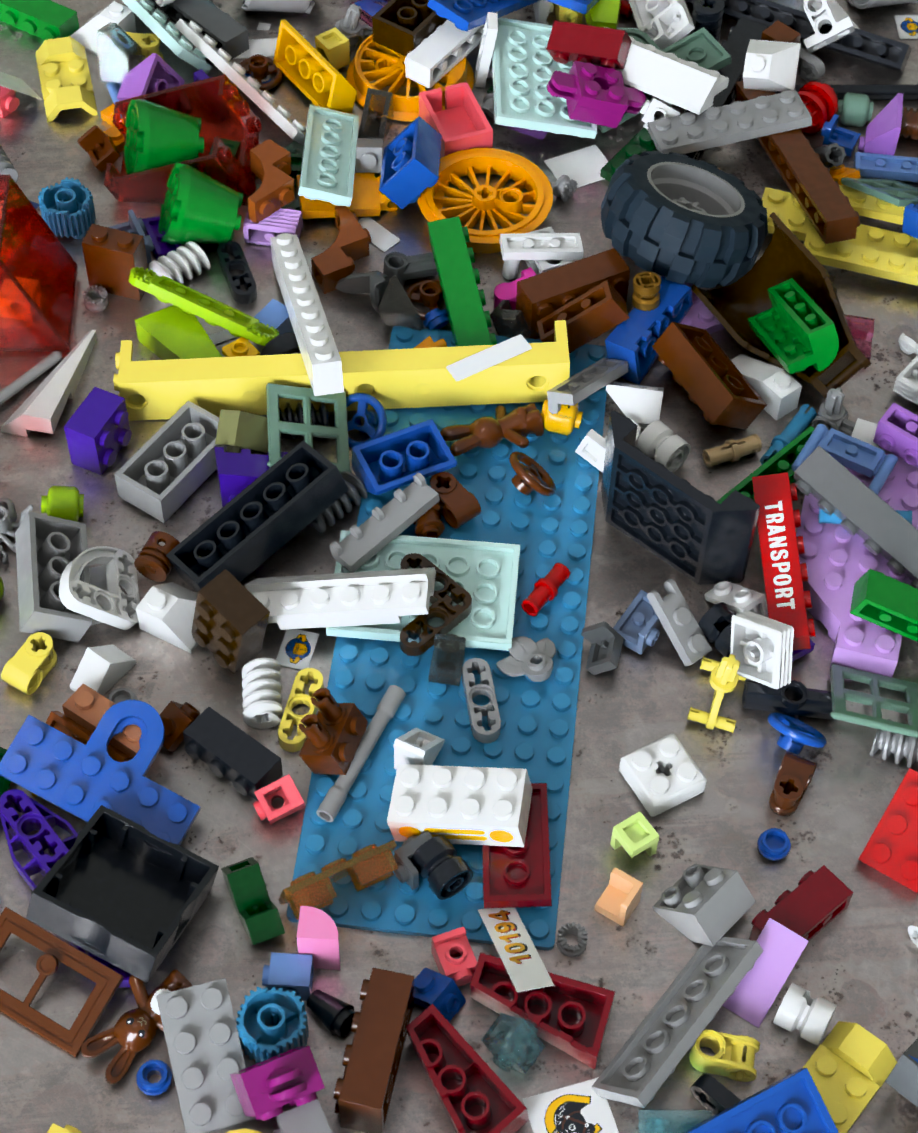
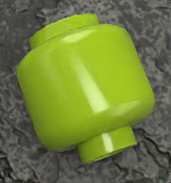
M51 486L48 490V496H42L41 513L76 522L79 518H83L84 494H79L77 487Z

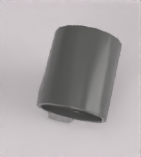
M837 143L823 144L813 148L815 153L819 154L823 165L828 168L842 165L843 159L846 156L844 147H840Z
M400 252L388 253L384 258L383 273L390 280L388 287L400 288L409 279L437 275L433 252L406 256Z

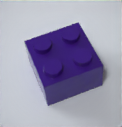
M97 387L92 389L64 425L72 464L101 476L108 466L110 467L114 464L117 454L123 446L128 445L132 436L125 398Z

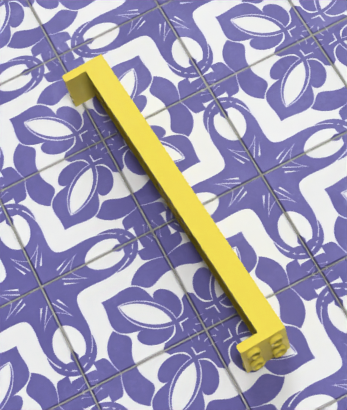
M566 320L554 322V342L529 343L532 347L531 350L460 381H455L446 369V366L494 345L339 352L342 361L344 392H346V397L354 393L372 395L382 404L384 409L544 402L548 400V390L570 378ZM121 340L120 352L115 354L116 368L119 371L113 377L114 389L120 392L118 396L125 398L129 421L170 419L188 400L217 417H220L221 409L267 415L266 386L268 383L312 388L301 353L132 361V341ZM279 398V407L281 411H284L286 403H290L292 410L295 411L298 402L302 404V400ZM313 402L315 410L319 409L321 402ZM358 402L349 405L347 411H357ZM325 403L327 410L334 412V404ZM368 404L367 410H375Z

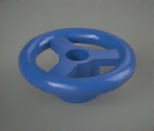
M354 393L346 397V408L352 403L358 402L357 413L351 421L347 422L348 431L357 429L371 437L369 440L360 442L348 436L350 448L377 439L385 434L387 427L386 412L382 404L372 395ZM368 404L375 409L376 413L372 410H367ZM362 417H363L364 420H365V423H364L363 426L361 425V418H362Z
M776 712L768 715L769 724L782 733L777 741V745L791 753L800 754L804 744L815 748H822L827 743L822 733L798 719Z

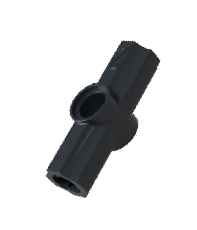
M791 680L790 684L783 685L778 690L755 681H745L742 695L743 708L781 713L795 719L799 716L837 721V719H833L830 715L832 712L831 691L810 689L796 680Z

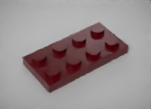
M547 783L531 784L533 790L524 847L482 845L484 908L552 906Z

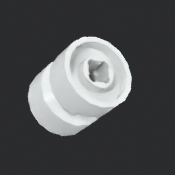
M660 420L649 424L640 434L636 443V447L642 453L654 459V461L663 464L672 473L682 466L691 451V445L679 435H674L673 430Z
M792 982L773 1023L789 1032L795 1029L799 1030L801 1038L818 1046L837 1005L820 996L812 999L810 991Z

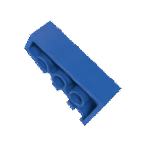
M663 276L661 277V289L659 291V306L651 311H642L634 307L628 314L629 319L620 323L605 339L608 359L628 361V372L622 375L621 378L638 385L659 356L652 348L654 343L671 322L681 323L693 305L691 287L666 280Z

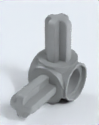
M355 4L349 5L346 17L340 19L334 25L349 40L350 51L357 49L365 38L373 34L372 23L363 25L359 23L362 9Z
M837 387L836 389L831 388L828 390L826 401L820 405L818 415L812 422L814 429L818 424H824L828 430L833 428L849 436L852 435L856 423L848 420V412L842 405L845 395L842 393L841 388Z

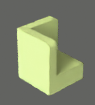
M639 811L613 827L610 845L614 850L623 846L631 858L644 850L649 856L656 854L660 836Z

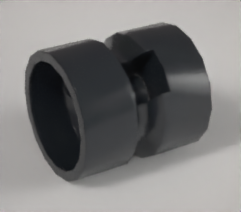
M721 602L709 609L698 624L707 641L715 643V649L724 657H728L731 642L732 615L736 616V613L726 603Z
M438 835L426 841L415 851L411 858V863L423 878H428L429 887L440 900L448 899L459 893L468 885L473 877L471 868L461 856H457V850L444 835Z

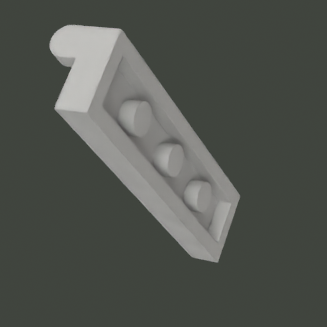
M602 358L548 390L549 412L552 414L558 413L561 410V404L574 406L628 372V361Z
M418 472L413 476L414 482L403 491L398 488L394 492V498L381 509L375 507L372 510V516L359 527L353 525L349 529L350 534L340 543L336 541L331 543L329 547L332 557L350 572H355L440 501L439 493L428 486L424 476Z

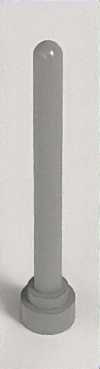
M54 351L0 391V405L61 361L63 358L62 353Z

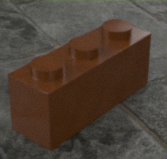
M606 280L537 321V326L542 342H554V322L566 320L569 353H572L577 348L629 319L625 300Z

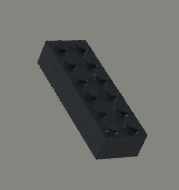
M301 441L167 553L166 556L179 576L197 593L225 569L241 582L343 496L349 488L337 466L306 442Z

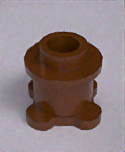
M439 503L435 504L413 523L416 525L415 533L417 536L438 538L444 532L445 526L440 521L441 514L438 512L440 509Z

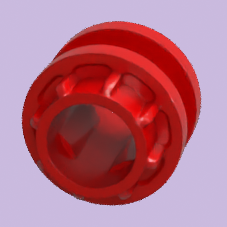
M811 81L806 83L797 92L812 116V126L801 128L802 132L816 133L820 131L825 121L829 122L833 115L837 114V94L828 84Z

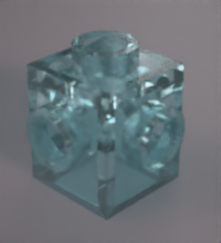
M504 1013L498 1016L481 1039L494 1055L492 1058L493 1062L506 1072L514 1070L526 1074L546 1047L536 1035L538 1030L530 1022Z

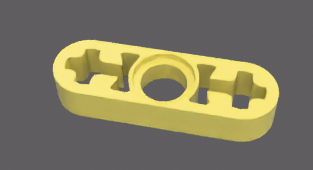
M315 668L302 669L295 677L278 728L279 745L287 752H297L302 749L307 736L299 729V724H303L301 719L309 714L316 715L317 708L312 704L311 697H314L313 693L316 690L324 688L321 672ZM312 680L314 683L310 685L309 695L305 694L304 684ZM299 704L307 705L310 708L309 712L304 715H297L292 709ZM293 724L297 725L298 736H294L293 740H289L287 736H291L294 728Z

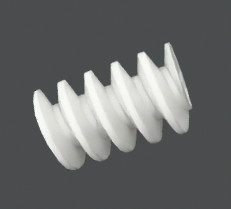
M189 241L185 246L177 247L176 251L168 252L167 256L163 255L157 261H151L148 269L149 271L153 270L160 277L164 275L184 284L182 275L187 280L193 279L192 271L196 275H200L202 273L200 266L206 271L210 270L211 266L201 247L195 242Z
M257 658L246 663L241 670L243 678V721L252 728L268 729L277 726L281 722L279 715L283 712L282 705L280 704L282 702V695L280 694L282 686L279 683L281 681V673L279 672L281 664L275 659Z

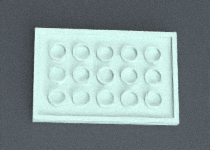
M502 17L498 18V33L492 54L495 124L595 139L597 124L570 119L566 99L552 96L547 90V84L554 71L569 73L573 65L570 61L566 64L554 61L546 48L553 26Z
M341 530L339 543L350 534V531ZM398 535L355 571L400 570L401 560L404 556L411 553L421 554L463 587L472 598V609L468 617L434 645L509 651V648H512L520 557L519 544ZM336 561L334 573H351ZM435 582L434 591H440L444 588L442 583ZM419 615L401 616V623L326 627V636L400 642L402 629ZM433 617L427 623L432 627H440L445 622L441 618ZM419 637L415 640L409 638L408 642L416 641L419 643Z

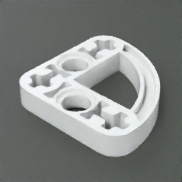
M96 546L86 549L65 567L59 584L60 600L71 611L122 630L130 629L139 622L136 607L140 603L137 569L134 565L135 560L126 551L114 547ZM94 564L105 565L108 591L81 581L80 575L84 567ZM119 585L122 586V587L125 589V591H126L127 594H125V593L121 590V588L119 587ZM96 600L104 606L105 610L98 605Z

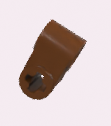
M439 472L431 477L430 487L439 493L440 501L438 503L440 504V509L438 512H440L452 528L457 529L481 513L478 500L451 473Z
M786 752L769 800V805L773 812L781 816H790L795 813L805 790L809 787L817 763Z

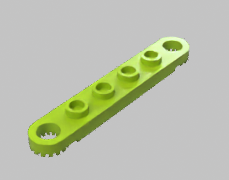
M133 267L130 271L128 281L131 285L156 296L163 303H171L180 307L184 313L197 315L205 319V322L210 325L220 326L229 330V333L233 336L244 337L262 346H266L268 342L279 336V331L276 328L273 329V326L269 327L268 324L265 326L264 323H259L258 319L164 275L160 277L153 270L148 271V268L144 270L143 267Z

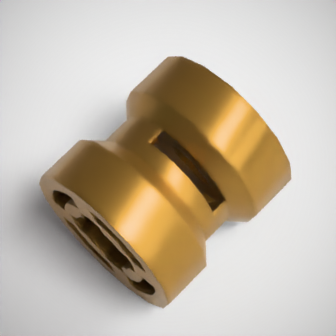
M640 272L636 274L633 278V306L642 311L656 309L660 304L661 278L653 272Z

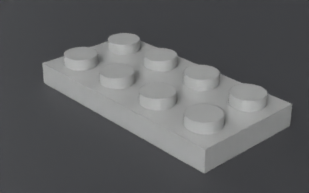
M226 978L156 995L186 1133H210L257 1120L256 1117L244 1115L230 1074L246 1068Z

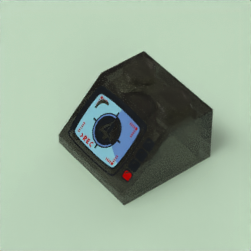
M110 22L96 31L101 82H122L128 72L146 59L145 55H142V48L116 22Z

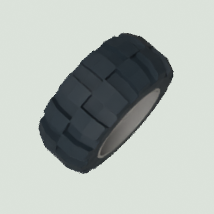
M644 151L640 156L634 154L626 159L612 175L601 204L602 229L605 237L612 240V247L622 256L629 257L635 261L634 265L645 271L657 273L664 276L666 280L682 285L690 283L695 284L699 288H714L717 284L726 287L736 283L753 268L768 234L767 209L763 207V201L757 193L745 187V182L731 173L723 172L718 169V166L673 152L662 154L659 151Z

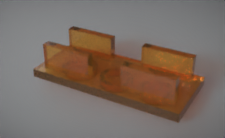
M392 840L379 847L376 844L369 845L351 855L352 859L348 861L346 858H341L321 868L322 872L317 875L313 871L298 877L290 883V887L282 891L278 899L280 905L289 903L295 919L298 920L300 906L322 909L333 904L332 899L336 898L337 894L331 883L349 875L356 891L359 892L394 875L393 871L398 870L392 855L397 846L395 841Z

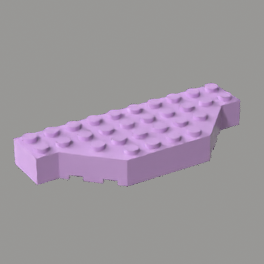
M895 455L898 461L878 496L894 510H911L912 525L918 530V467L906 463L904 459ZM845 467L867 487H869L875 477L872 476L870 478ZM811 493L808 496L804 495L800 513L801 527L797 528L796 537L803 536L805 554H800L799 560L800 564L806 563L808 581L802 582L803 591L810 590L812 609L807 610L816 621H821L828 630L827 635L834 642L830 668L832 664L893 677L898 663L902 635L850 614L854 584L869 569L881 572L888 577L909 585L912 581L904 574L899 576L887 566L888 560L880 553L877 556L871 553L863 544L865 540L857 533L854 536L851 535L841 524H819V506L817 504L819 500Z

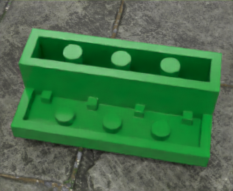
M793 278L768 288L767 291L773 308L748 318L750 328L790 375L802 372L811 365L818 372L826 369L835 359L839 349V338L834 322Z

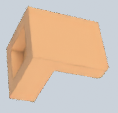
M614 867L610 874L609 884L596 902L594 910L624 927L640 902L643 882Z

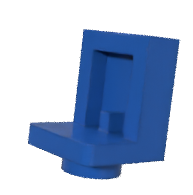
M834 114L830 122L825 121L821 131V136L824 137L823 144L837 143L840 147H844L846 156L851 157L861 134L837 126L839 115Z
M425 967L414 980V1004L425 1009L433 1004L449 1022L466 1002L454 979Z

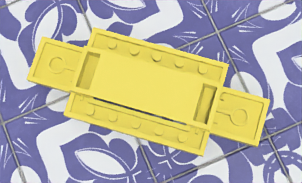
M839 185L840 190L844 196L848 197L850 205L854 211L858 212L859 216L903 225L905 207H899L851 187ZM765 187L762 201L763 207L767 209L768 233L773 234L775 230L773 220L769 216L774 212L799 240L804 241V246L822 265L918 286V239L905 233L860 224L856 230V239L824 244L791 192Z

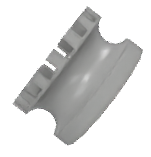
M562 175L554 185L553 195L560 197L565 202L574 195L572 193L576 191L574 189H577V181L570 180L567 175Z
M95 285V287L91 286V288L88 287L87 290H84L83 298L87 310L101 312L108 307V293L105 288ZM93 298H100V301L97 299V302L95 300L92 302Z
M575 922L562 925L557 935L559 951L568 957H577L583 954L587 946V931L579 923L577 925ZM569 934L578 936V946H569L567 939L564 937Z

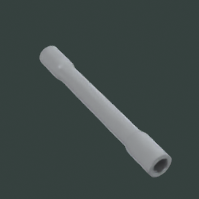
M396 685L388 687L377 706L375 715L362 736L346 775H339L316 811V814L326 822H333L362 767L389 720L394 717L405 698L406 693L402 688Z

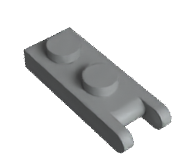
M668 579L664 582V588L668 595L661 598L656 590H652L647 594V598L684 666L693 665L712 651V648L676 582L673 579Z

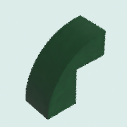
M251 857L221 868L231 899L251 943L255 945L284 934L285 930L278 909L270 900L259 863Z

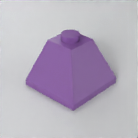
M152 53L124 76L117 99L127 108L131 99H144L175 110L185 80L157 53Z
M898 93L867 125L865 136L859 137L857 152L895 155L902 124L903 93Z

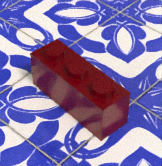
M554 20L546 49L553 57V60L558 63L566 64L568 61H580L601 67L624 70L632 40L625 30Z
M825 865L815 873L810 870L798 882L799 886L792 892L786 890L775 901L776 906L768 912L764 909L755 916L751 922L753 928L749 939L756 941L767 921L771 918L810 941L848 908L853 891Z

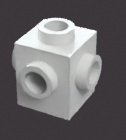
M653 96L651 100L646 99L639 113L642 114L641 121L644 122L643 127L648 130L647 122L656 121L659 118L679 116L681 112L674 108L673 104ZM661 111L663 113L660 117H655V112Z

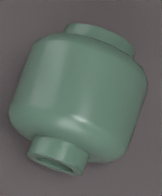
M847 92L843 100H838L837 115H840V122L843 125L863 127L866 122L871 121L874 102L870 101L867 94Z

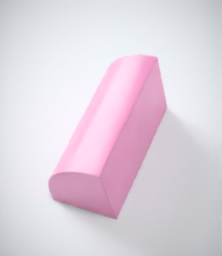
M300 906L297 929L298 954L313 955L314 969L340 970L339 935L335 922L327 913L318 908Z

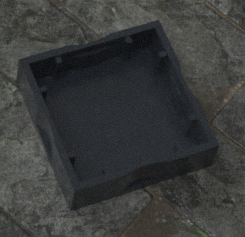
M101 805L80 831L72 848L67 854L57 860L32 892L26 919L148 983L211 892L219 866L177 844L158 838L143 826Z

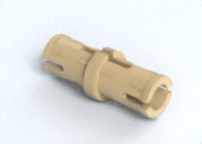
M757 434L738 440L730 439L720 446L703 450V460L708 468L727 461L735 462L740 457L760 452L762 442Z

